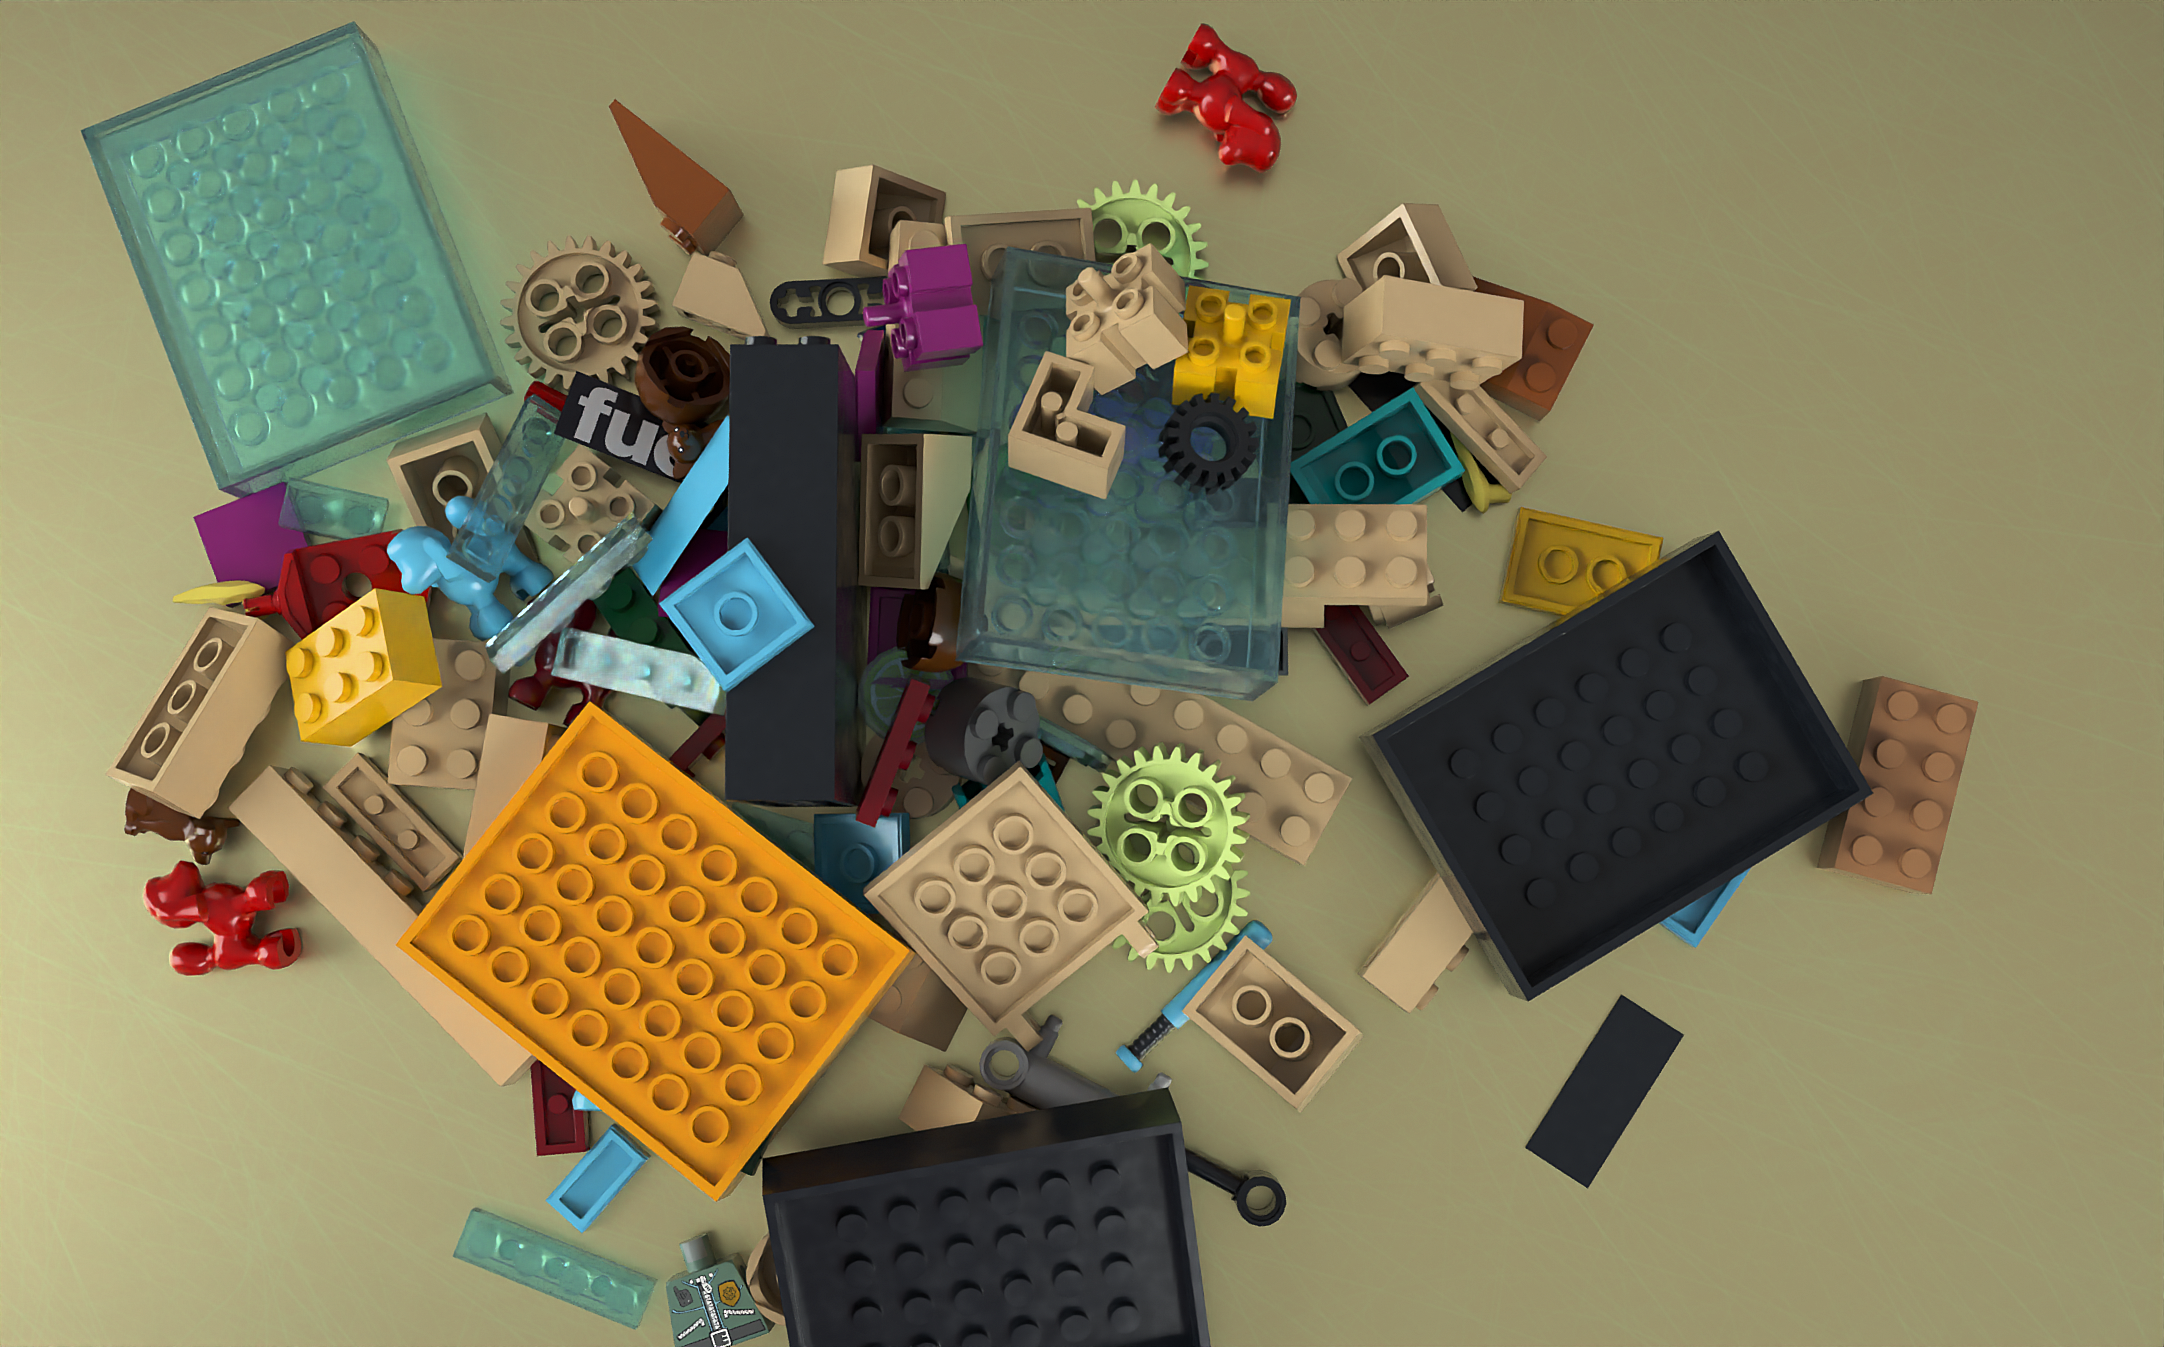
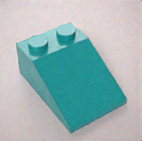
M1414 387L1287 465V468L1310 504L1416 505L1462 477L1465 472L1464 467Z

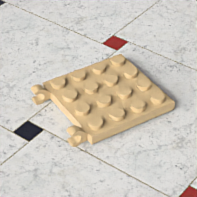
M1020 761L1016 762L863 888V895L993 1036L1007 1028L1028 1052L1044 1039L1038 1032L1041 1030L1040 1025L1026 1011L1121 934L1142 958L1147 957L1159 947V944L1154 939L1156 937L1155 934L1141 920L1149 912L1147 905Z

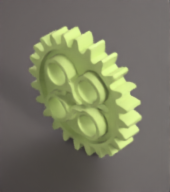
M1133 180L1129 193H1123L1119 183L1113 181L1112 196L1106 198L1103 192L1096 187L1094 188L1095 204L1091 206L1082 199L1077 200L1079 208H1091L1093 231L1097 223L1102 220L1114 221L1121 229V239L1114 247H1101L1094 239L1095 253L1121 255L1125 253L1127 246H1134L1135 251L1145 246L1142 241L1144 228L1151 223H1159L1166 227L1169 232V242L1163 250L1158 252L1163 257H1169L1173 260L1171 267L1185 282V300H1187L1189 285L1204 287L1205 283L1195 277L1194 272L1195 269L1208 267L1209 263L1196 259L1195 252L1204 249L1208 245L1204 241H1193L1191 236L1199 230L1201 223L1186 225L1183 221L1191 208L1185 206L1178 211L1171 208L1175 200V193H1170L1161 201L1157 199L1158 184L1154 183L1145 195L1140 194L1138 180ZM1096 262V271L1103 268L1111 270L1114 263Z
M1159 742L1154 746L1153 757L1149 755L1143 746L1134 751L1135 763L1125 755L1116 761L1121 774L1109 769L1102 775L1110 788L1098 786L1092 792L1103 804L1093 805L1087 810L1088 815L1100 820V823L1093 825L1087 830L1088 835L1101 837L1102 842L1096 848L1101 854L1108 855L1110 858L1108 862L1114 869H1118L1121 877L1126 882L1130 880L1135 883L1134 891L1138 896L1146 889L1151 890V899L1154 905H1157L1162 900L1165 893H1169L1173 906H1178L1183 899L1184 891H1186L1193 902H1197L1202 897L1201 885L1213 894L1220 887L1216 875L1228 880L1234 873V870L1227 861L1239 863L1245 855L1234 844L1246 843L1250 838V834L1237 829L1238 825L1247 822L1250 818V813L1236 811L1235 806L1245 798V794H1230L1227 789L1236 779L1235 776L1230 775L1220 779L1216 775L1221 766L1220 760L1213 762L1209 767L1202 765L1204 750L1199 749L1190 759L1186 758L1184 743H1179L1171 755H1168L1164 743ZM1139 784L1149 785L1156 791L1158 795L1156 806H1148L1140 801L1137 795ZM1188 793L1198 794L1205 800L1207 804V813L1205 815H1196L1187 808L1185 798ZM1126 813H1131L1133 816L1146 819V821H1129L1126 819ZM1166 814L1170 816V824L1178 826L1171 834L1166 832L1167 825L1165 823L1158 822ZM1208 827L1211 829V835H1205L1201 831L1190 828ZM1132 833H1140L1149 840L1151 844L1150 854H1141L1132 847L1130 839ZM1188 842L1193 844L1200 853V861L1198 863L1185 861L1179 853V843Z
M1167 815L1165 822L1167 825L1166 832L1171 834L1178 826L1170 824V816ZM1203 827L1200 830L1205 835L1211 834V829L1208 827ZM1132 833V847L1141 854L1150 853L1151 844L1149 840L1140 833ZM1188 842L1179 843L1191 850L1193 863L1200 861V853L1193 844ZM1102 854L1107 861L1110 860L1107 854ZM1234 870V873L1228 880L1216 875L1220 885L1214 892L1217 898V906L1211 914L1206 916H1199L1191 910L1190 898L1186 891H1184L1181 904L1194 925L1192 931L1185 930L1169 901L1165 900L1154 905L1151 899V890L1140 896L1149 910L1141 918L1146 924L1149 917L1159 911L1170 914L1175 923L1174 931L1168 938L1163 940L1155 939L1159 947L1146 957V969L1151 970L1157 958L1164 959L1167 973L1172 972L1175 959H1181L1189 971L1192 970L1193 955L1199 954L1205 962H1211L1208 947L1212 944L1226 951L1228 948L1221 935L1224 931L1239 935L1240 931L1230 921L1233 916L1242 917L1248 914L1243 908L1236 906L1237 899L1250 896V891L1237 888L1236 881L1243 879L1248 875V872L1245 870ZM1121 934L1114 940L1112 948L1115 950L1126 943L1130 945L1131 948L1127 960L1132 962L1139 956V953Z

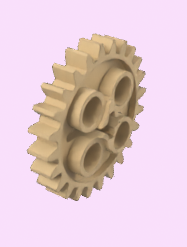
M567 236L564 250H559L550 240L547 242L549 255L544 258L536 251H530L535 265L531 269L521 264L515 266L523 276L521 282L506 281L505 285L515 293V297L500 301V304L506 310L512 312L511 316L501 319L500 324L505 329L515 331L504 340L505 344L510 348L522 347L516 353L514 359L520 365L531 362L527 373L535 379L546 372L545 384L553 389L563 378V386L568 393L576 371L613 385L611 374L616 371L624 378H630L625 364L629 360L637 364L639 356L637 350L639 347L644 348L649 339L645 336V331L659 329V324L654 319L647 317V314L659 310L660 307L655 300L645 299V297L655 291V288L650 281L639 282L646 273L642 266L637 264L629 267L632 257L626 250L620 252L614 258L615 247L608 240L597 251L596 241L592 236L586 237L582 248L578 247L572 236ZM595 274L604 275V283L600 290L590 294L584 293L583 286L588 277ZM550 292L558 293L559 301L554 309L547 312L539 310V303L544 295ZM613 297H620L619 303L608 305ZM583 306L586 309L583 312L584 321L577 323L574 320L577 317L576 309ZM610 318H620L622 326L619 333L609 338L602 337L601 328L604 322ZM547 324L553 325L546 333H541L542 326ZM566 336H576L577 344L574 351L566 356H558L556 348L559 341Z

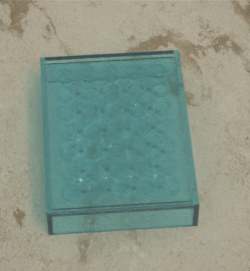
M355 21L81 130L219 490L235 497L243 498L281 482L290 484L514 393L379 50Z
M1007 246L991 278L955 661L1246 701L1256 700L1278 683L1301 297L1180 276L1185 282V300H1187L1189 285L1230 291L1229 302L1249 304L1250 294L1291 299L1273 419L1248 415L1244 422L1248 424L1254 421L1257 427L1256 432L1251 437L1259 438V447L1253 452V454L1257 455L1253 464L1237 482L1222 492L1220 487L1215 494L1206 495L1205 487H1202L1196 494L1189 491L1190 482L1185 481L1181 487L1174 482L1179 474L1175 470L1167 474L1162 466L1168 459L1167 457L1159 458L1158 449L1163 444V442L1158 441L1160 432L1179 406L1172 405L1173 376L1176 359L1155 369H1152L1147 363L1136 369L1135 379L1103 395L1094 388L1093 400L1087 413L1126 426L1124 457L1105 500L1008 467V434L1045 351L1066 357V329L1069 328L1071 320L1066 316V287L1078 280L1079 274L1088 267H1092L1096 271L1100 270L1106 276L1111 273L1113 264ZM1184 311L1178 313L1182 319L1184 317ZM1199 427L1192 431L1190 438L1191 446L1199 456L1208 461H1217L1224 457L1226 444L1215 430L1208 427Z

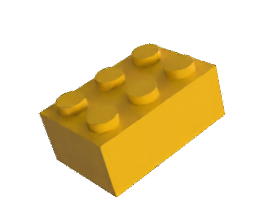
M374 588L285 652L287 660L286 669L290 677L295 705L294 714L298 721L302 742L352 747L442 687L425 598L423 596Z

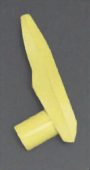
M1450 431L1458 459L1465 469L1462 475L1464 487L1475 507L1484 514L1488 510L1489 504L1508 503L1511 500L1512 493L1510 494L1501 484H1489L1471 452Z
M249 581L218 582L173 596V603H215L227 605L241 602L243 605L245 598L260 597L264 594L265 588ZM269 615L260 616V617H255V618H258V619H260V620L262 621V620L266 619L267 617H269Z

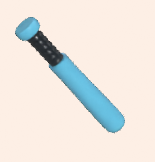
M1258 920L1249 922L1240 931L1239 935H1236L1226 945L1228 949L1226 951L1221 950L1161 1010V1016L1144 1033L1140 1034L1138 1039H1135L1128 1047L1122 1045L1117 1049V1056L1132 1072L1136 1073L1142 1068V1059L1165 1036L1169 1035L1171 1030L1179 1029L1190 1019L1182 1010L1245 935L1263 950L1272 942V934L1262 922Z

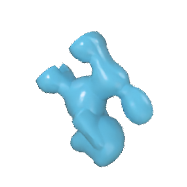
M458 495L447 503L445 514L454 527L474 536L476 545L470 554H456L453 552L450 540L441 531L428 526L409 527L398 533L388 544L387 554L402 573L401 583L404 591L411 595L421 594L430 586L439 587L448 599L465 605L470 610L469 629L474 637L480 641H486L501 632L514 618L512 613L494 596L501 573H506L510 576L512 593L521 601H524L529 595L533 597L551 582L554 575L547 566L525 556L506 532L494 528L486 509L478 501L467 496Z

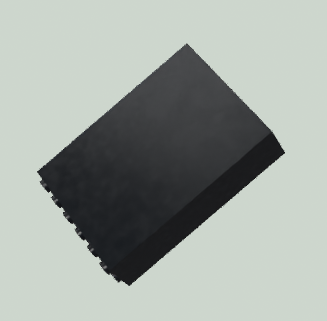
M751 336L745 338V344H730L728 551L748 537L815 627L730 691L726 692L725 800L765 807H858L865 789L861 781V761L866 748L867 709L864 705V684L867 673V586L858 585L861 462L859 460L855 376L839 344H831V339L827 337L804 336L798 339V344H777V339L773 337Z

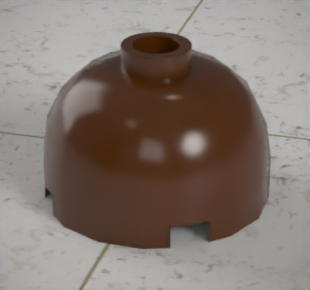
M684 326L665 327L649 337L638 356L634 382L641 402L654 416L664 422L675 425H696L715 416L730 396V354L717 340L708 336L706 341L699 337L691 335L693 329Z
M936 571L928 589H916L914 595H904L897 622L896 636L897 650L907 651L908 659L900 660L903 667L923 672L943 673L962 665L971 657L976 646H980L984 642L988 628L987 619L982 614L981 603L975 591L964 580Z

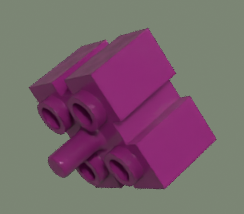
M957 244L905 250L898 259L899 264H895L888 272V278L883 279L885 304L864 307L863 319L866 327L899 324V328L891 330V345L894 357L896 359L902 358L904 372L963 365L970 358V354L976 353L983 346L977 305H973L970 288L973 285L967 245Z

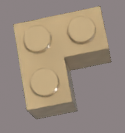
M1045 351L1008 434V467L1106 500L1124 457L1126 426L1087 413L1093 400L1094 366Z
M947 1064L945 1070L941 1071L924 1065L898 1119L915 1131L1030 1112L1035 1111L1036 1108L1013 1096H1009L1007 1103L1002 1101L1003 1096L996 1091L977 1083L975 1087L971 1086L970 1084L974 1077L954 1066Z

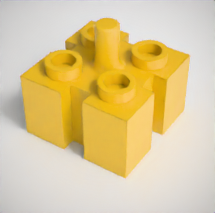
M1189 285L1186 310L1183 320L1187 323L1188 353L1176 358L1172 405H1180L1186 399L1189 402L1197 394L1202 393L1205 400L1210 393H1219V400L1225 401L1227 397L1236 400L1233 405V410L1236 413L1244 406L1249 412V416L1273 419L1291 299L1250 294L1249 304L1229 302L1230 291Z

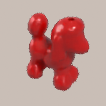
M1201 23L1180 63L1189 70L1200 71L1207 68L1214 75L1200 83L1194 80L1187 72L1175 68L1155 108L1161 114L1168 116L1178 114L1183 110L1194 114L1205 128L1213 132L1214 139L1221 142L1218 155L1219 160L1223 164H1242L1251 167L1256 172L1264 173L1271 169L1279 157L1281 136L1271 117L1249 106L1243 101V94L1247 91L1256 92L1260 101L1269 110L1276 113H1286L1295 105L1297 99L1296 89L1291 81L1282 74L1259 70L1254 59L1246 54L1232 50L1219 38L1213 27Z
M180 860L170 874L163 877H154L145 884L143 891L144 905L149 914L162 925L179 929L201 922L214 933L213 946L199 942H185L176 945L172 949L169 957L170 965L179 974L186 976L205 975L216 967L224 970H235L247 965H261L272 970L282 969L293 964L300 956L301 939L296 928L280 929L266 934L262 939L252 932L257 911L276 908L274 903L284 902L289 896V883L284 871L269 870L261 873L246 888L228 882H213L204 885L198 867L193 862Z

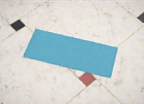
M728 415L629 561L652 596H654L729 484Z

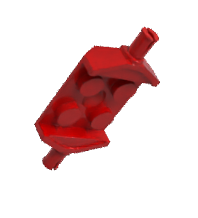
M403 529L289 550L284 555L278 589L271 595L250 599L245 598L243 600V607L248 609L245 612L246 616L255 618L278 613L283 616L297 635L304 639L362 598L352 595L346 588V578L351 573L365 575L371 582L372 590L377 588L410 594L403 590L401 583L402 573L387 554L388 544ZM432 586L421 594H412L425 598L427 613L430 606Z

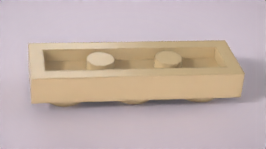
M1436 379L1428 382H1417L1413 386L1429 410L1510 494L1519 490L1547 458L1538 446L1480 386L1476 389L1460 390L1452 388L1448 381Z
M357 753L322 788L423 892H429L463 859V855L393 784H387L388 778L364 754Z

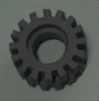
M1202 393L1194 395L1189 402L1186 399L1164 424L1165 427L1160 432L1158 440L1163 442L1158 449L1159 458L1167 457L1168 459L1162 466L1165 472L1168 474L1175 470L1179 475L1175 478L1174 482L1180 487L1185 481L1190 482L1189 491L1196 494L1202 487H1205L1206 495L1215 494L1220 487L1222 492L1230 488L1248 470L1257 456L1253 452L1259 447V438L1251 437L1257 430L1254 421L1248 424L1244 422L1249 412L1243 406L1236 413L1232 409L1236 400L1227 397L1223 403H1219V393H1210L1205 400ZM1199 427H1208L1215 430L1225 441L1226 452L1224 457L1217 461H1208L1199 456L1191 446L1190 438L1192 431Z

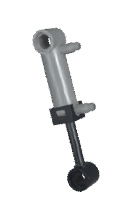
M1053 1015L1048 1016L1045 1024L1038 1031L1044 1040L1029 1052L1016 1039L1002 1037L989 1043L983 1051L979 1062L980 1073L987 1084L992 1088L1003 1090L1039 1110L1119 1096L1047 1058L1059 1036L1058 1031L1063 1024L1061 1019ZM1007 1050L1016 1055L1019 1060V1069L1015 1074L1004 1077L994 1071L991 1059L996 1052ZM1159 1073L1147 1091L1169 1088L1172 1078L1164 1073ZM1185 1147L1188 1172L1232 1194L1231 1200L1235 1202L1242 1218L1249 1224L1259 1227L1269 1226L1278 1221L1283 1215L1286 1207L1285 1192L1277 1178L1271 1173L1263 1170H1253L1239 1176ZM1256 1186H1266L1273 1191L1271 1204L1263 1210L1252 1209L1246 1203L1247 1194Z

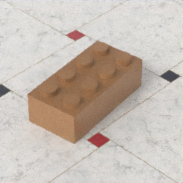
M1884 676L1863 680L1847 749L1874 794L1828 821L1817 868L1909 893L1932 894L1978 701Z

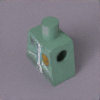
M707 1233L679 1243L687 1270L673 1275L666 1282L675 1347H730L767 1334L772 1330L776 1323L761 1314L755 1305L747 1285V1266L739 1253L716 1260Z

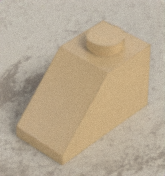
M710 251L708 257L693 252L672 303L678 314L744 341L746 337L751 336L770 337L748 284L740 270L736 268L737 262L715 251Z

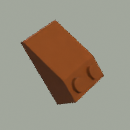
M614 99L609 108L652 202L663 217L660 226L670 234L668 236L669 239L687 254L692 255L697 250L702 255L708 257L709 252L717 249L744 216L731 190Z
M1473 277L1478 287L1474 292L1524 301L1522 359L1502 370L1501 374L1495 375L1481 383L1480 387L1490 397L1541 421L1551 411L1594 324L1550 302Z

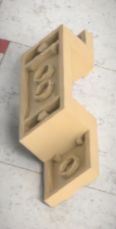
M1025 503L1020 597L1022 603H1072L1078 626L1324 628L1325 605L1426 606L1427 505L1275 504L1274 529L1187 531V529L1129 528L1125 504Z

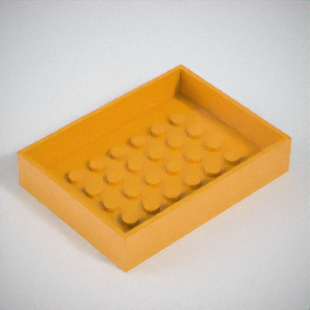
M591 701L588 702L395 944L716 1202L731 1195L746 1174L741 1171L769 1134L774 1131L769 1144L772 1142L917 954L915 950L612 714Z

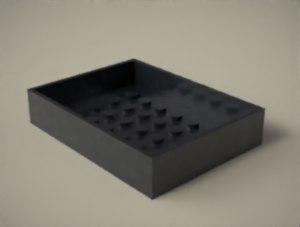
M1719 531L1694 538L1359 736L1508 993L1528 1002L1874 794Z
M1168 1087L762 1158V1196L790 1347H1211L1182 1122Z

